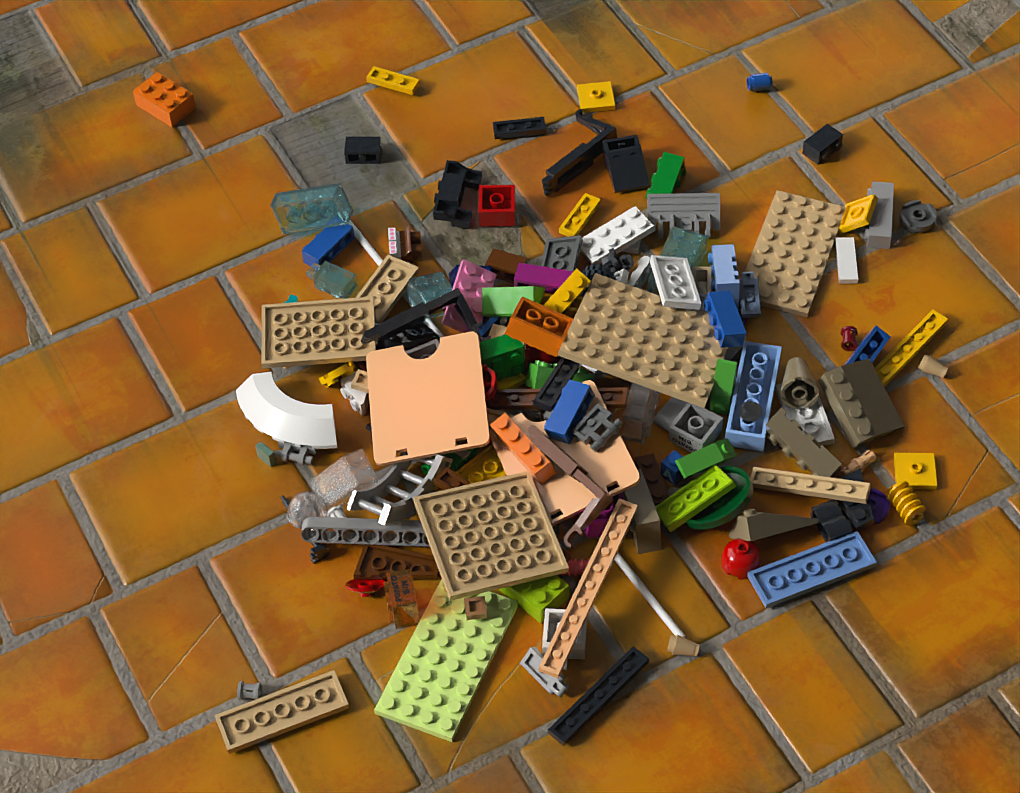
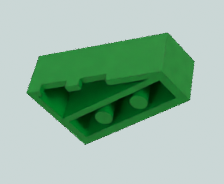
M664 152L662 158L659 157L657 162L658 169L652 175V186L646 192V199L647 194H675L677 187L680 188L681 175L685 176L687 173L683 156Z

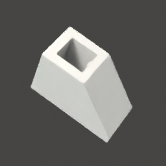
M354 372L341 379L342 388L340 391L345 399L348 398L354 411L358 410L364 416L369 404V394L351 389V383L356 374Z

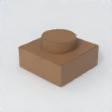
M485 596L464 598L467 620L487 618Z

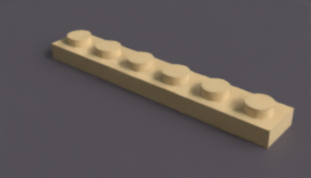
M753 467L750 476L753 488L863 504L867 503L871 489L870 483L759 467Z

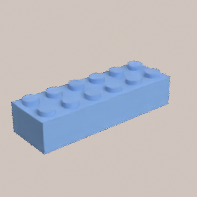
M748 341L743 343L725 433V439L728 438L733 447L764 451L767 435L766 423L770 419L781 359V346Z

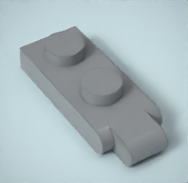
M530 647L520 664L550 694L562 697L569 688L564 681L565 676L561 673L559 678H555L539 672V665L544 655L536 647Z

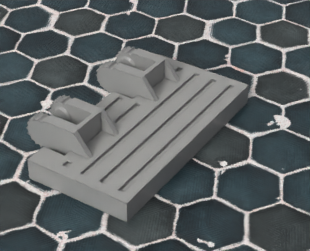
M720 193L647 194L648 220L654 225L655 230L656 222H658V239H663V222H669L670 239H674V222H676V230H692V222H694L695 239H699L700 236L699 222H706L705 236L710 238V221H712V230L720 229Z

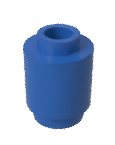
M767 72L752 74L746 79L748 90L753 92L769 90L770 86L773 85L772 76H769Z

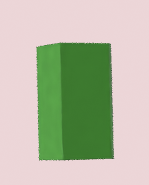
M536 286L482 288L483 316H512L521 297L540 304L546 290L544 287Z

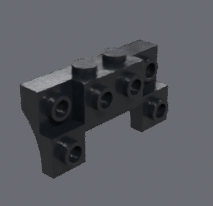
M447 160L442 180L438 182L439 192L435 193L433 219L449 221L452 227L469 228L472 210H465L460 208L465 187L479 189L482 171L467 168L458 161Z

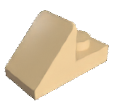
M692 267V275L698 293L708 295L711 292V267Z

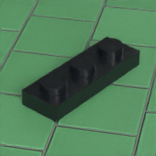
M544 117L493 122L494 138L503 139L546 134Z

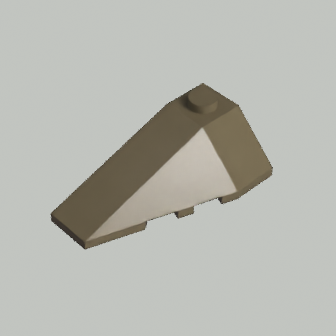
M748 509L743 511L744 514L735 517L729 537L754 541L819 523V520L817 518L756 512L755 509Z

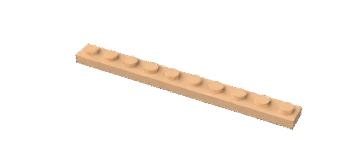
M622 499L618 500L539 665V672L559 678L633 521L638 505Z

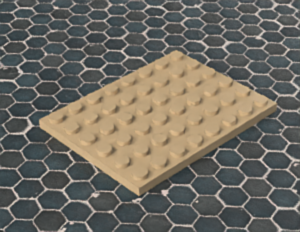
M595 273L567 332L568 334L559 349L558 356L705 408L715 382L718 358H725L728 347L721 348L718 340L715 339V331L709 323L707 312L696 309L687 310L684 308L663 307L659 295Z

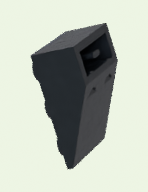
M632 135L603 140V158L614 192L618 193L649 187L638 136Z
M422 322L376 345V350L403 345L406 352L432 340H440V337Z

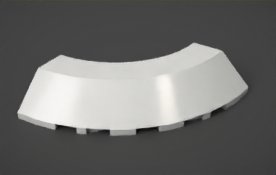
M272 372L252 374L236 390L240 409L245 414V418L249 419L261 433L265 432L278 442L284 443L286 441L293 443L296 447L308 445L312 446V449L337 448L332 404H308L290 398L276 386Z

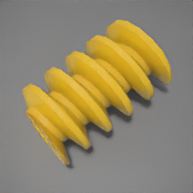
M903 481L890 486L885 494L901 518L905 520L906 525L911 526L922 520L926 508L924 505H921L922 502L920 499H917V495L913 493L912 487H908L909 483Z

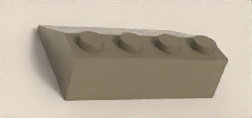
M870 359L830 370L824 373L818 380L853 449L905 427Z

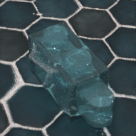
M327 261L322 265L313 263L306 272L307 277L314 280L315 288L327 292L335 298L346 299L357 287L356 274Z

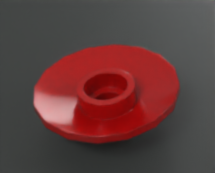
M353 579L346 582V588L360 593L361 597H370L373 592L386 587V582L382 579Z

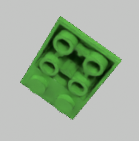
M535 360V363H528L525 385L533 389H541L558 363H553V366H551V363ZM580 367L572 380L583 382L593 378V375L587 373V369Z

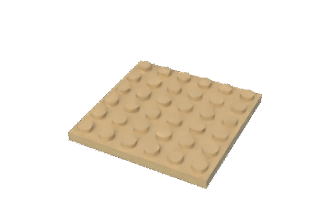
M529 471L414 497L416 510L450 601L567 573L569 570Z

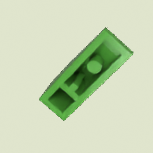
M718 358L714 377L715 382L711 395V412L729 415L736 382L737 362Z
M727 438L679 458L675 463L685 479L705 472L714 465L718 467L723 466L737 455Z

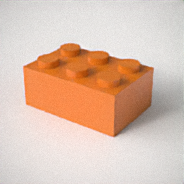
M158 72L154 73L133 90L138 107L172 128L196 109L193 93Z
M521 297L504 334L531 347L542 350L549 355L558 357L559 349L568 334L567 332L573 319L525 297Z

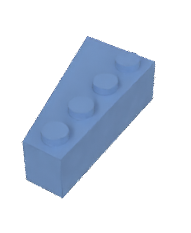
M734 244L712 245V253H708V263L712 264V266H709L711 267V277H713L711 279V290L715 292L730 290L736 307L739 309L740 283L738 280Z

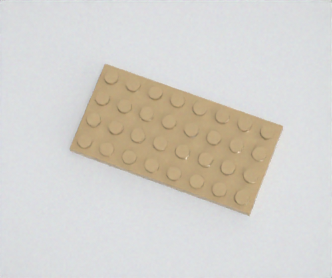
M776 190L745 272H754V278H758L760 306L808 317L846 207Z

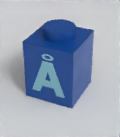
M675 450L661 461L662 477L674 486L684 479L675 463L677 459L683 456Z

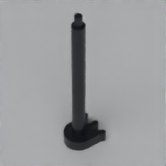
M281 496L283 505L302 530L303 519L291 502L284 496ZM311 542L314 548L310 549L312 553L309 556L312 563L315 564L326 558L330 553V549L326 544Z

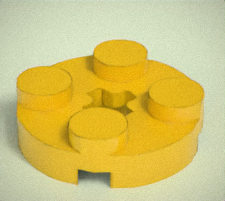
M350 361L326 374V379L323 376L320 377L319 381L322 385L325 384L328 387L338 381L337 377L342 376V378H345L354 373L355 365Z

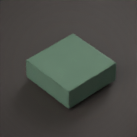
M262 442L255 445L257 456L270 467L276 464L273 450Z

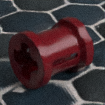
M845 326L841 329V336L843 337L841 348L843 350L852 351L858 347V342L856 341L857 328Z

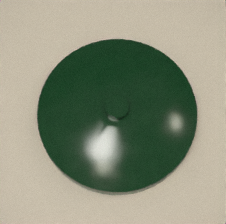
M719 467L734 481L736 487L684 524L693 529H710L723 525L738 516L749 504L753 495V483L748 474L738 467Z

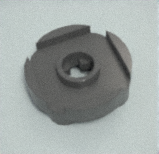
M919 200L910 201L901 210L900 222L912 234L925 232L935 227L937 212L929 203L925 205Z

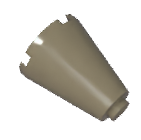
M794 357L788 361L780 389L782 402L793 409H798L801 406L805 408L810 407L819 398V387L806 361L800 357Z

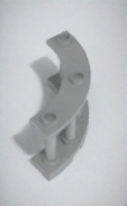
M407 451L401 452L399 457L408 455ZM439 454L436 455L435 459L432 457L416 459L431 466L425 478L407 471L412 460L395 463L390 471L375 485L364 490H353L347 509L353 511L366 509L380 515L378 523L382 525H397L403 519L409 520L418 513L414 504V497L434 493L436 487L434 478L446 467L450 468L453 459ZM402 478L419 485L412 493L395 487ZM391 493L403 500L392 503L383 498Z

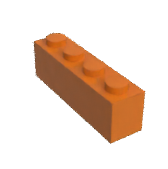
M506 413L490 424L496 437L540 485L556 474L551 462Z

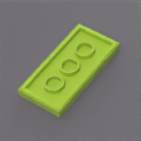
M717 465L712 466L655 506L660 522L672 532L735 488L734 481Z

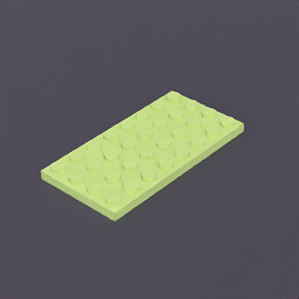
M441 579L374 709L375 714L453 742L518 608V601L490 591L450 601ZM485 596L487 618L467 620L464 598Z

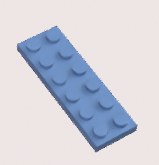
M858 531L752 570L748 572V579L767 609L874 568L877 562Z

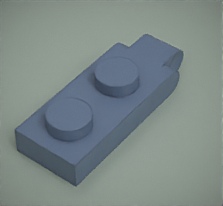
M742 272V279H739L742 318L761 317L758 278H754V272Z

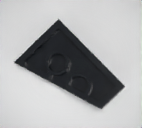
M861 468L841 478L864 482ZM869 498L866 504L835 500L837 504L842 506L844 515L851 521L856 531L859 532L875 523Z

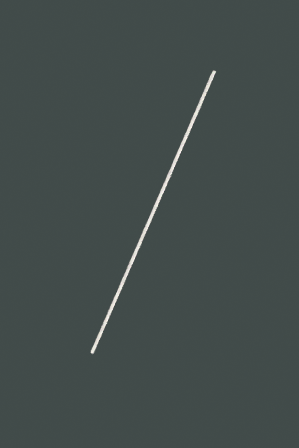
M344 211L340 212L338 215L340 219L353 226L356 239L376 264L380 266L383 259ZM406 289L402 296L411 307L418 305ZM427 316L424 323L440 338L445 337ZM618 552L614 559L639 592L675 636L680 635L687 638Z

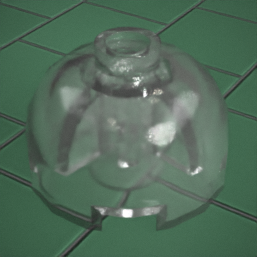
M304 491L292 498L288 506L287 518L296 528L302 526L303 521L308 517H327V504L322 496L314 492Z

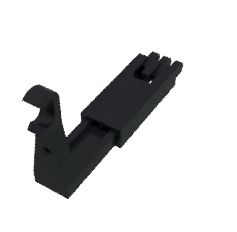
M582 109L577 110L575 113L576 121L588 127L597 136L587 144H580L546 170L547 176L542 179L544 195L549 196L553 192L559 191L593 165V160L603 153V140L617 138L616 127L593 119L592 114L588 117H582Z
M456 288L426 304L422 302L375 325L364 332L361 343L366 345L375 341L376 345L424 322L427 316L453 303L456 304L454 308L471 332L477 333L479 342L489 340L491 336L482 337L478 329L482 327L483 322L477 323L459 288Z

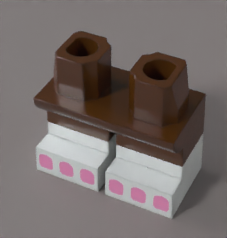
M407 227L405 231H396L395 228H388L391 256L410 264L413 263L412 258L422 257L421 245L411 246V244H421L420 231L410 232V227Z

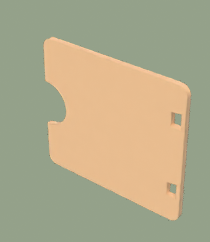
M466 332L441 337L436 352L425 359L409 357L403 345L368 353L366 362L373 453L377 465H390L436 456L437 454L442 455L483 447L490 442L480 342L477 333ZM467 439L468 444L456 445V441ZM407 451L408 455L397 457L398 452Z
M591 380L582 382L590 385L595 394L585 416L597 404L607 409L595 383ZM522 413L510 418L530 440L534 438L528 431L531 425L547 435L544 430L546 420L533 422L525 418ZM604 427L598 435L601 436L607 429ZM491 428L489 430L490 439L506 475L526 472V468L496 437ZM619 432L616 435H612L606 441L607 444L603 448L600 447L596 452L590 448L594 443L593 440L587 445L575 436L570 445L553 440L588 472L587 475L611 497L637 485L641 480L640 474ZM539 449L551 462L556 474L542 485L532 475L531 477L550 523L554 526L584 511L592 498L595 499L596 496L581 482L569 476ZM618 483V488L608 492V487ZM562 511L563 515L552 520L551 515Z

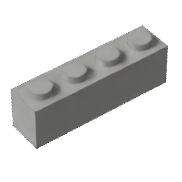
M872 181L871 189H867V196L875 194L878 197L870 223L865 225L868 226V229H865L864 240H868L867 247L890 248L894 183Z

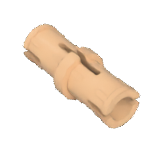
M867 450L860 457L852 459L848 466L839 471L840 477L843 478L860 468L861 472H863L869 464L876 461V455L873 451Z

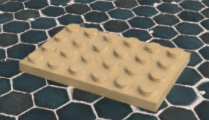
M374 296L262 305V369L366 361L368 353L376 350L375 341L366 345L361 343L364 332L375 326Z

